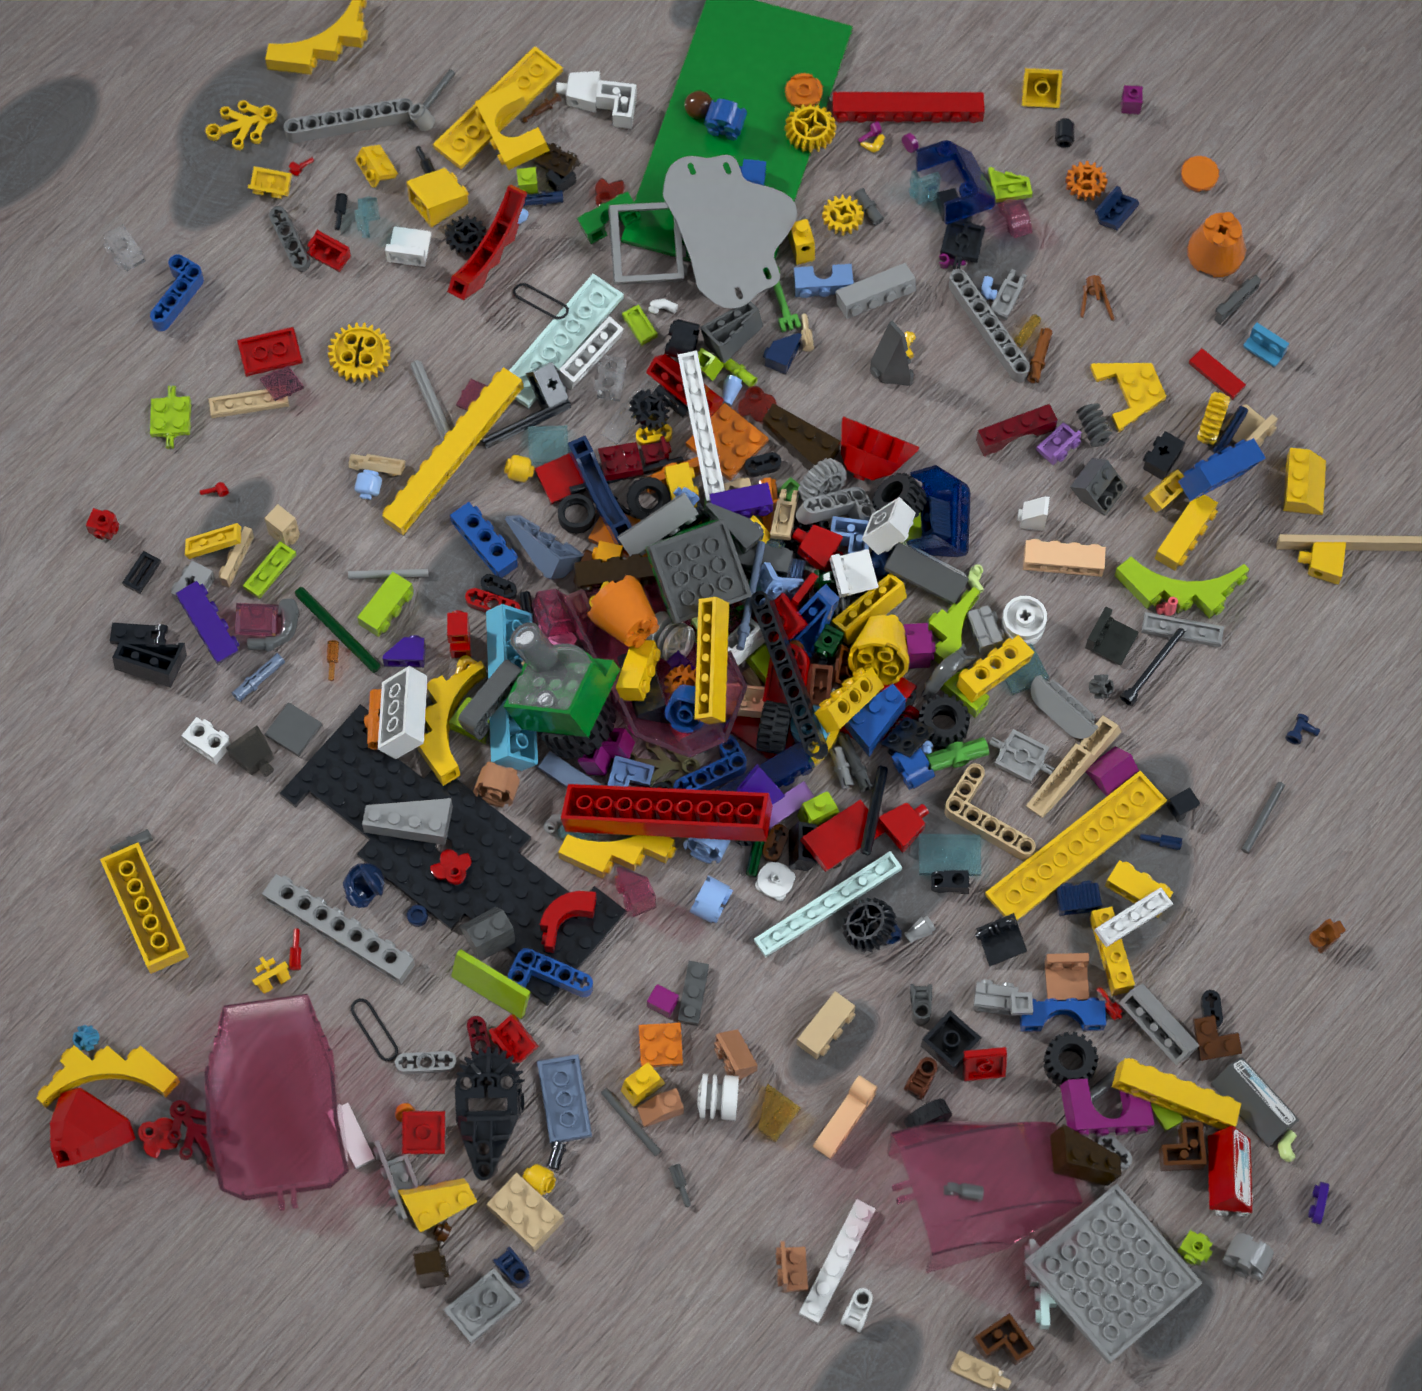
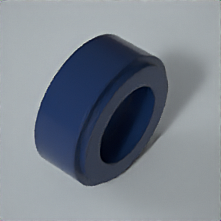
M421 905L412 906L407 912L408 922L414 927L423 926L428 920L427 910Z

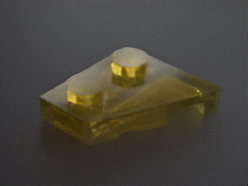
M768 1084L766 1086L758 1130L776 1143L800 1112L801 1107Z

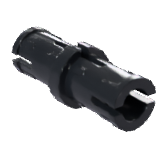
M661 384L654 390V392H657L658 397L663 396V402L668 403L666 407L673 409L682 418L689 411L683 402L661 386ZM664 395H666L669 399L676 403L678 407L674 405L670 400H668Z

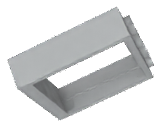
M666 202L609 205L614 285L683 281L684 276H687V265L683 264V257H686L685 245H682L681 238L683 237L674 216L677 273L622 276L618 212L670 209Z

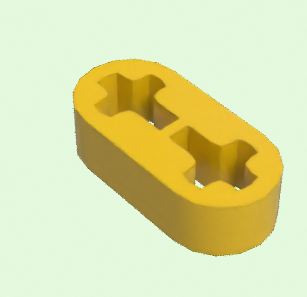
M669 424L664 425L657 431L653 429L651 432L648 431L647 427L644 430L639 428L636 432V442L639 446L658 442L660 437L663 436L661 434L662 430L665 431V441L668 442L672 439V428ZM642 434L646 435L647 440L642 438Z

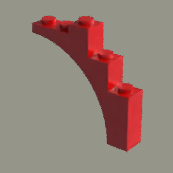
M513 185L507 187L502 203L488 232L469 260L452 275L447 290L448 293L465 300L484 287L488 272L499 264L504 247L515 240L520 225L518 220L527 192Z

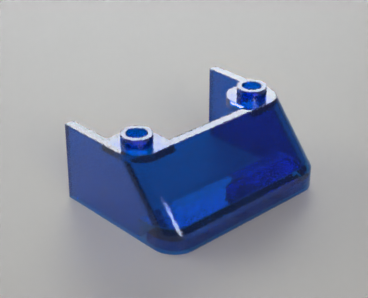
M948 140L916 150L917 172L953 160L964 180V183L959 187L961 197L944 202L945 224L992 209L996 203V196L972 152Z
M937 465L910 472L913 478L922 483V488L925 490L927 497L932 496L949 502L948 509L950 510L949 520L952 536L944 541L932 534L909 540L907 544L932 556H966L969 551L971 499L968 485Z

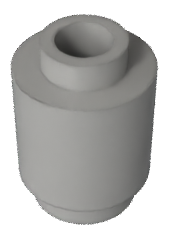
M420 103L411 106L409 109L411 120L421 131L430 130L435 123L433 115Z

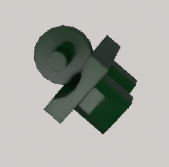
M820 569L815 570L814 573L818 575V578L814 584V592L817 593L826 584L839 596L833 572H825Z

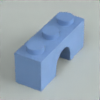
M852 264L832 265V275L827 279L817 278L814 274L813 266L794 267L795 297H827L829 295H836V290L854 284Z

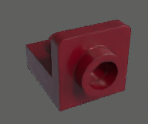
M661 436L658 442L641 445L646 466L658 463L659 460L665 458L669 460V453H672L670 443L665 441L664 436Z

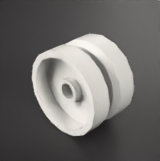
M1031 596L1013 598L1007 603L1001 620V628L1004 631L1005 639H1013L1019 635L1028 646L1036 644L1042 638L1047 623L1046 609L1038 599Z

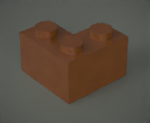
M1203 1122L1181 1123L1178 1128L1179 1144H1162L1159 1149L1161 1171L1203 1170L1207 1164Z
M1010 1313L976 1335L972 1341L984 1359H987L1003 1348L1015 1366L1031 1356L1035 1351V1348Z

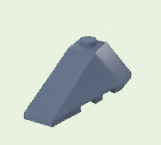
M521 515L506 516V522L535 566L544 573L546 578L551 580L564 578L573 570L575 562H581L583 554L571 544L565 542L563 545L556 541L555 535L539 531L540 527Z

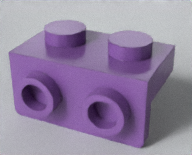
M1063 422L1037 446L1036 451L1054 465L1058 461H1063L1071 448L1074 450L1079 446L1082 432L1080 430L1074 432Z

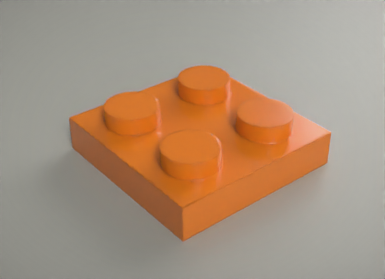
M681 1023L639 1025L641 1067L648 1062L652 1067L683 1065Z

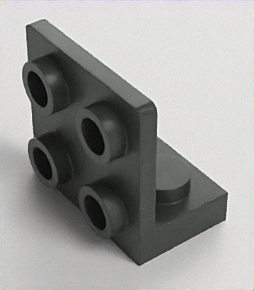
M1105 607L1087 639L1085 648L1118 665H1122L1139 632L1114 620L1111 617L1113 610Z

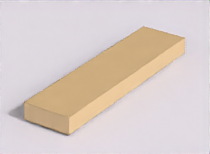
M279 387L280 394H278L277 388L208 398L211 418L289 407L288 394L286 390Z

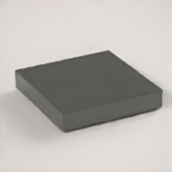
M288 702L266 731L265 736L299 757L320 729L322 723Z

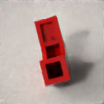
M569 892L555 899L547 907L540 922V930L545 931L542 936V945H545V952L554 953L557 932L565 920L575 916L594 917L597 899L596 892Z

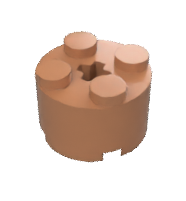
M487 762L486 766L481 768L474 788L475 796L477 797L479 794L483 797V800L492 806L504 807L505 804L511 806L520 784L517 770L510 767H500L494 762Z

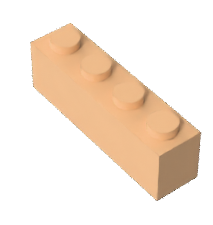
M1026 540L1023 570L1102 577L1105 568L1106 547H1101L1098 544L1081 545L1077 542L1066 544L1059 541Z

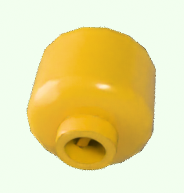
M513 455L511 458H507L504 473L507 474L510 480L526 482L529 477L533 476L535 466L531 465L530 458Z
M539 1164L527 1168L523 1174V1179L541 1196L550 1193L556 1183L553 1171Z

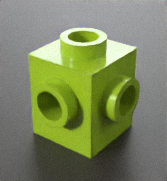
M1190 1230L1177 1253L1184 1256L1183 1259L1189 1264H1197L1199 1266L1202 1261L1207 1262L1213 1253L1210 1247L1213 1243L1209 1241L1210 1239L1202 1233L1197 1234Z

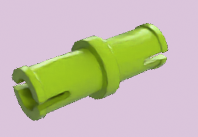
M731 358L725 363L721 361L724 368L732 373V376L740 378L749 388L756 384L758 378L748 372L744 365H739Z

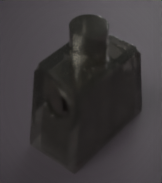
M257 725L226 747L229 757L250 775L260 771L264 777H267L274 771L273 767L269 764L274 759L273 753Z

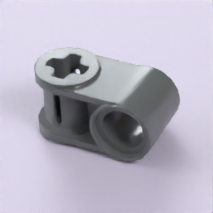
M910 984L912 1020L917 1025H925L930 1020L932 984H928V986ZM923 1010L927 1015L919 1016L916 1012Z

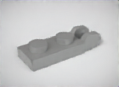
M1014 269L1010 271L1007 279L1004 280L991 306L995 315L1006 321L1027 278L1026 274H1022L1018 284L1012 282L1016 275V270Z

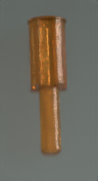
M336 640L327 641L329 681H334L335 664L338 663L339 642Z

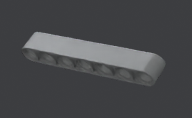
M400 98L288 119L284 123L285 136L289 142L298 143L406 123L411 120L409 109L413 106V103L408 98Z
M961 269L953 270L949 279L950 291L1010 377L1015 382H1024L1029 374V362L966 272ZM986 324H990V325H992L993 327H987V326H985V325H986ZM996 339H1001L1003 342H998ZM1006 354H1012L1013 357H1008ZM1016 369H1022L1024 372H1018Z

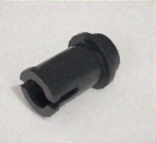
M554 1141L553 1145L550 1146L552 1150L546 1166L559 1170L563 1154L567 1152V1149H565V1144Z

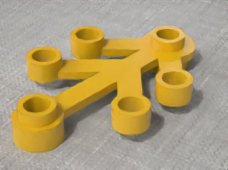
M245 100L238 103L240 113L224 106L220 109L221 118L225 120L231 118L237 121L221 127L217 124H209L205 129L206 136L209 140L217 141L221 135L240 129L237 137L232 140V145L235 150H241L244 147L243 141L252 124L258 123L256 130L250 134V139L253 144H259L262 141L261 135L266 125L276 120L277 112L269 105L259 108ZM247 112H250V113H253V114H255V115L249 117V116H246V115H243V114H245V113H247Z

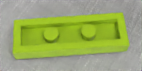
M280 541L245 582L243 588L260 599L294 559L296 551Z

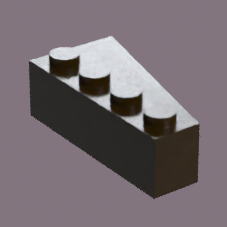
M774 403L763 417V429L780 445H783L788 450V453L793 457L795 456L807 470H811L813 465H817L819 461L832 458L834 460L840 451V440Z

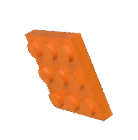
M724 403L710 418L721 473L731 481L745 466L746 460L754 457L769 441V438ZM692 435L686 442V446L697 454L694 435Z

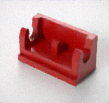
M316 230L307 245L309 247L307 251L309 256L338 272L342 270L351 257L348 246L319 230Z

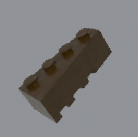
M640 553L632 554L625 560L617 556L607 559V562H603L602 559L575 562L573 566L576 590H581L582 593L592 592L593 589L601 588L603 582L614 581V583H617L627 575L634 576L642 587H651L657 581L648 556L643 557Z

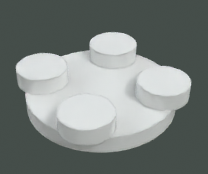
M768 862L759 871L755 888L766 896L775 898L777 901H783L786 894L792 889L795 874L782 863Z

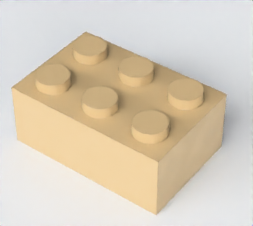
M517 1173L487 1203L488 1210L534 1253L564 1222L563 1215Z

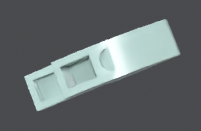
M1030 1239L1028 1245L1024 1246L1025 1258H1028L1040 1248L1034 1239ZM1025 1267V1280H1029V1286H1038V1288L1034 1289V1299L1038 1301L1039 1310H1035V1322L1039 1323V1329H1048L1050 1326V1308H1056L1057 1303Z

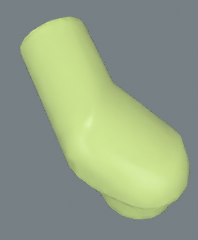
M976 564L969 570L968 584L971 588L975 586L980 590L981 594L984 588L979 580L983 573V567Z
M1291 1130L1285 1133L1277 1146L1280 1157L1286 1162H1291L1295 1158L1291 1143L1297 1135Z

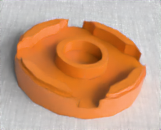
M801 73L794 75L787 82L785 96L792 106L801 109L802 104L808 107L811 103L812 107H814L822 98L823 87L821 82L814 78L813 75Z
M1205 156L1189 158L1184 162L1181 169L1182 182L1188 189L1195 192L1212 189L1219 178L1217 164Z

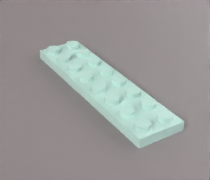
M592 274L566 304L569 308L568 315L563 319H553L509 370L523 381L524 388L515 400L529 409L537 398L525 373L551 362L559 371L624 298V294L595 274ZM565 307L557 314V317L565 314Z

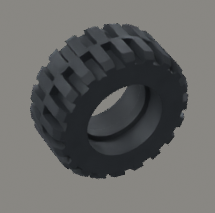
M607 697L588 737L538 731L537 733L557 756L573 759L574 756L575 758H581L584 754L589 755L593 753L594 749H599L602 743L608 740L610 737L609 733L613 732L615 726L613 723L616 722V710Z

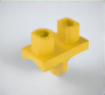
M262 956L259 958L262 964L255 967L257 973L264 969L266 972L252 979V982L265 994L273 989L268 978L276 975L280 984L291 979L287 970L289 966L284 961L270 969V966L276 963L274 958L266 961Z

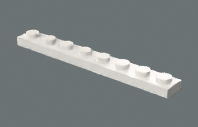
M697 351L678 354L708 503L709 494L725 491L698 353Z

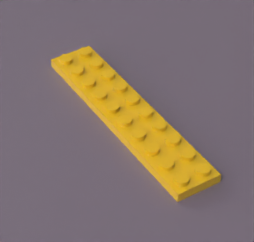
M1139 771L986 891L985 896L1004 917L1014 913L1018 921L1055 892L1057 887L1069 881L1165 805L1167 799Z

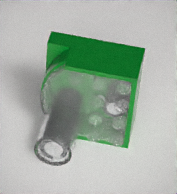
M529 622L520 625L512 633L510 643L525 663L503 707L522 730L588 737L620 672V668L613 660L592 658L587 652L576 645H553L535 623Z

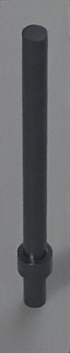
M680 456L669 460L665 458L659 460L658 463L644 466L643 474L662 471V468L670 463L680 464L684 462L683 457ZM627 477V478L609 480V481H607V483H608V484H611V483L619 482V481H622V480L630 479V478H633V477ZM584 483L570 486L569 490L571 494L586 491L587 488Z

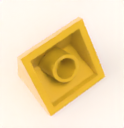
M1025 68L1022 81V106L1059 108L1063 70Z

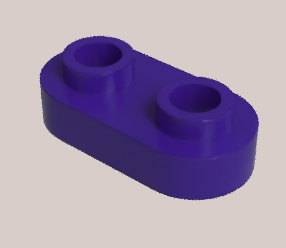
M1320 1181L1319 1185L1314 1186L1312 1197L1315 1198L1314 1206H1310L1308 1213L1311 1223L1320 1225L1322 1222L1329 1190L1328 1183Z

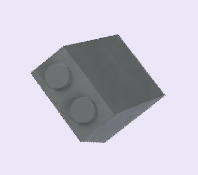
M494 907L459 926L473 953L480 961L516 943L513 926L504 910L498 907Z

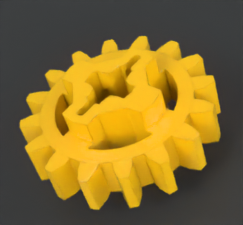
M841 195V199L834 196L833 202L828 200L827 205L823 206V224L828 225L829 231L834 229V234H837L838 231H841L842 236L845 235V231L852 234V229L858 230L859 225H862V218L864 216L862 205H858L857 199L851 201V196L847 199L844 198V195Z

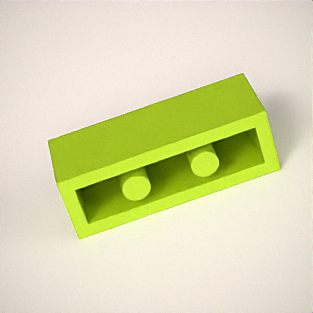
M392 571L357 617L359 625L377 637L382 632L385 633L390 627L391 620L394 617H398L401 613L404 603L412 599L414 595L412 583Z

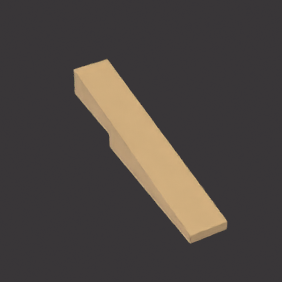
M1102 716L1095 724L1098 725L1097 730L1090 737L1084 738L1079 745L1076 743L1026 807L1043 818L1122 732L1119 725Z

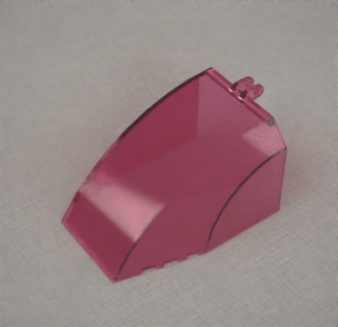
M308 994L224 1005L218 1022L217 1036H214L213 1050L210 1051L208 1057L209 1064L204 1072L207 1140L219 1188L221 1191L244 1201L278 1196L279 1211L285 1210L284 1195L291 1194V1206L293 1209L298 1208L297 1193L331 1188L349 1172L343 1112L333 1052L316 1017Z
M946 1121L919 1125L891 1133L887 1154L891 1156L900 1153L909 1179L894 1184L891 1187L893 1191L912 1188L913 1193L899 1196L896 1198L897 1204H903L916 1200L931 1250L926 1267L927 1273L1008 1249L1021 1239H1025L1041 1227L1043 1228L1049 1222L1083 1203L1075 1179L1054 1174L1050 1135L1057 1130L1055 1122ZM948 1182H953L958 1185L966 1183L983 1186V1199L980 1202L959 1199L958 1196L944 1195V1185H947Z

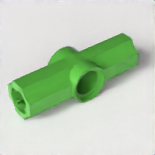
M982 737L966 743H952L946 749L926 754V758L929 761V770L938 771L951 766L953 768L962 767L969 763L970 760L987 756L990 752L987 741Z

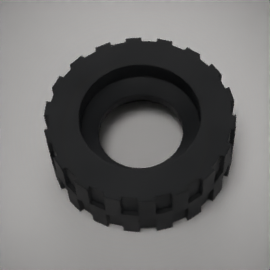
M642 477L637 481L635 480L629 487L626 495L629 510L636 518L641 520L671 501L667 486L655 477ZM646 489L654 490L658 495V503L650 509L642 507L639 503V495Z
M940 1098L914 1110L903 1122L913 1138H918L945 1124L952 1117V1112L945 1100Z

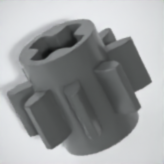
M1105 674L1094 675V679L1089 682V691L1095 694V699L1109 698V695L1114 690L1113 681L1108 679V675Z

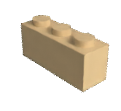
M835 991L798 1037L797 1046L816 1060L820 1055L824 1056L831 1047L829 1043L833 1039L837 1040L842 1034L843 1030L841 1028L844 1024H850L856 1015L854 1013L855 1005Z

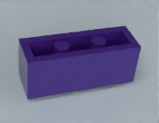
M768 482L709 494L710 503L747 518L753 515L765 516L773 512V501Z

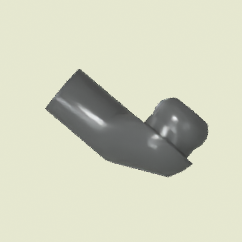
M184 1140L177 1145L178 1152L183 1147ZM193 1142V1157L197 1165L206 1162L207 1159L198 1143Z

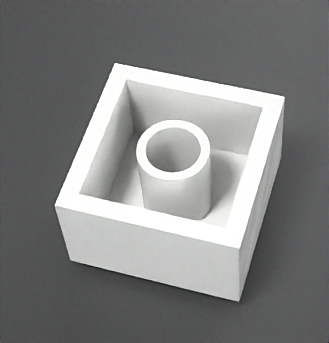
M898 497L871 515L862 540L878 555L884 551L888 552L895 544L902 543L908 538L909 529L914 523L915 512Z

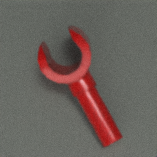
M311 157L300 164L294 161L289 164V172L295 176L300 175L305 166L314 162V158Z
M219 482L215 487L200 490V495L217 492L219 497H224L229 494V491L223 482Z

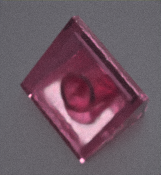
M236 603L235 634L276 636L279 605Z

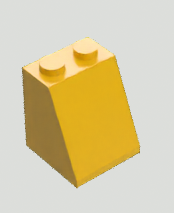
M446 168L410 179L406 182L410 203L431 228L469 204L467 189L464 186H460L453 172L449 173Z

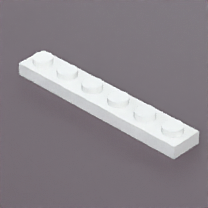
M856 1199L799 1315L819 1324L876 1210L875 1208Z

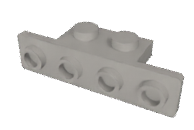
M379 1140L375 1141L376 1148H373L377 1161L382 1160L384 1167L380 1168L384 1180L388 1179L391 1186L387 1189L391 1199H396L398 1204L397 1207H394L399 1219L403 1218L404 1222L408 1223L409 1219L398 1190L417 1188L419 1186L408 1155L405 1154L387 1162Z

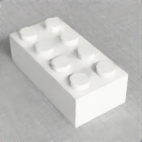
M411 666L406 667L382 682L378 750L395 759L424 743L427 676Z

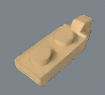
M351 454L349 468L355 470L366 469L397 476L402 474L406 461L369 454L366 456Z
M960 1350L950 1369L952 1373L989 1390H996L997 1387H1000L1007 1391L1011 1384V1380L1003 1377V1371L998 1370L999 1368Z

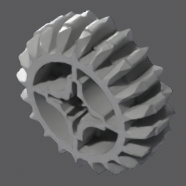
M832 458L819 461L817 465H813V468L808 470V473L803 476L804 479L800 481V486L798 487V495L802 502L808 498L840 491L841 487L845 485L844 481L847 479V472L842 467L843 465Z

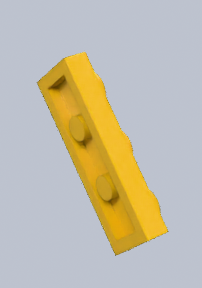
M235 523L187 538L185 541V556L191 559L240 544L241 526Z

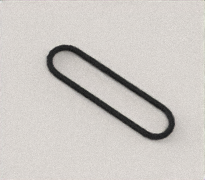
M520 283L513 289V294L517 299L554 319H563L569 313V308L566 304L527 283ZM520 286L529 287L566 308L565 314L557 317L518 296L516 294L517 288Z
M363 998L355 1000L351 1005V1013L377 1055L384 1061L395 1059L398 1054V1047L372 1005ZM357 1002H365L395 1048V1054L392 1057H383L354 1012V1006Z

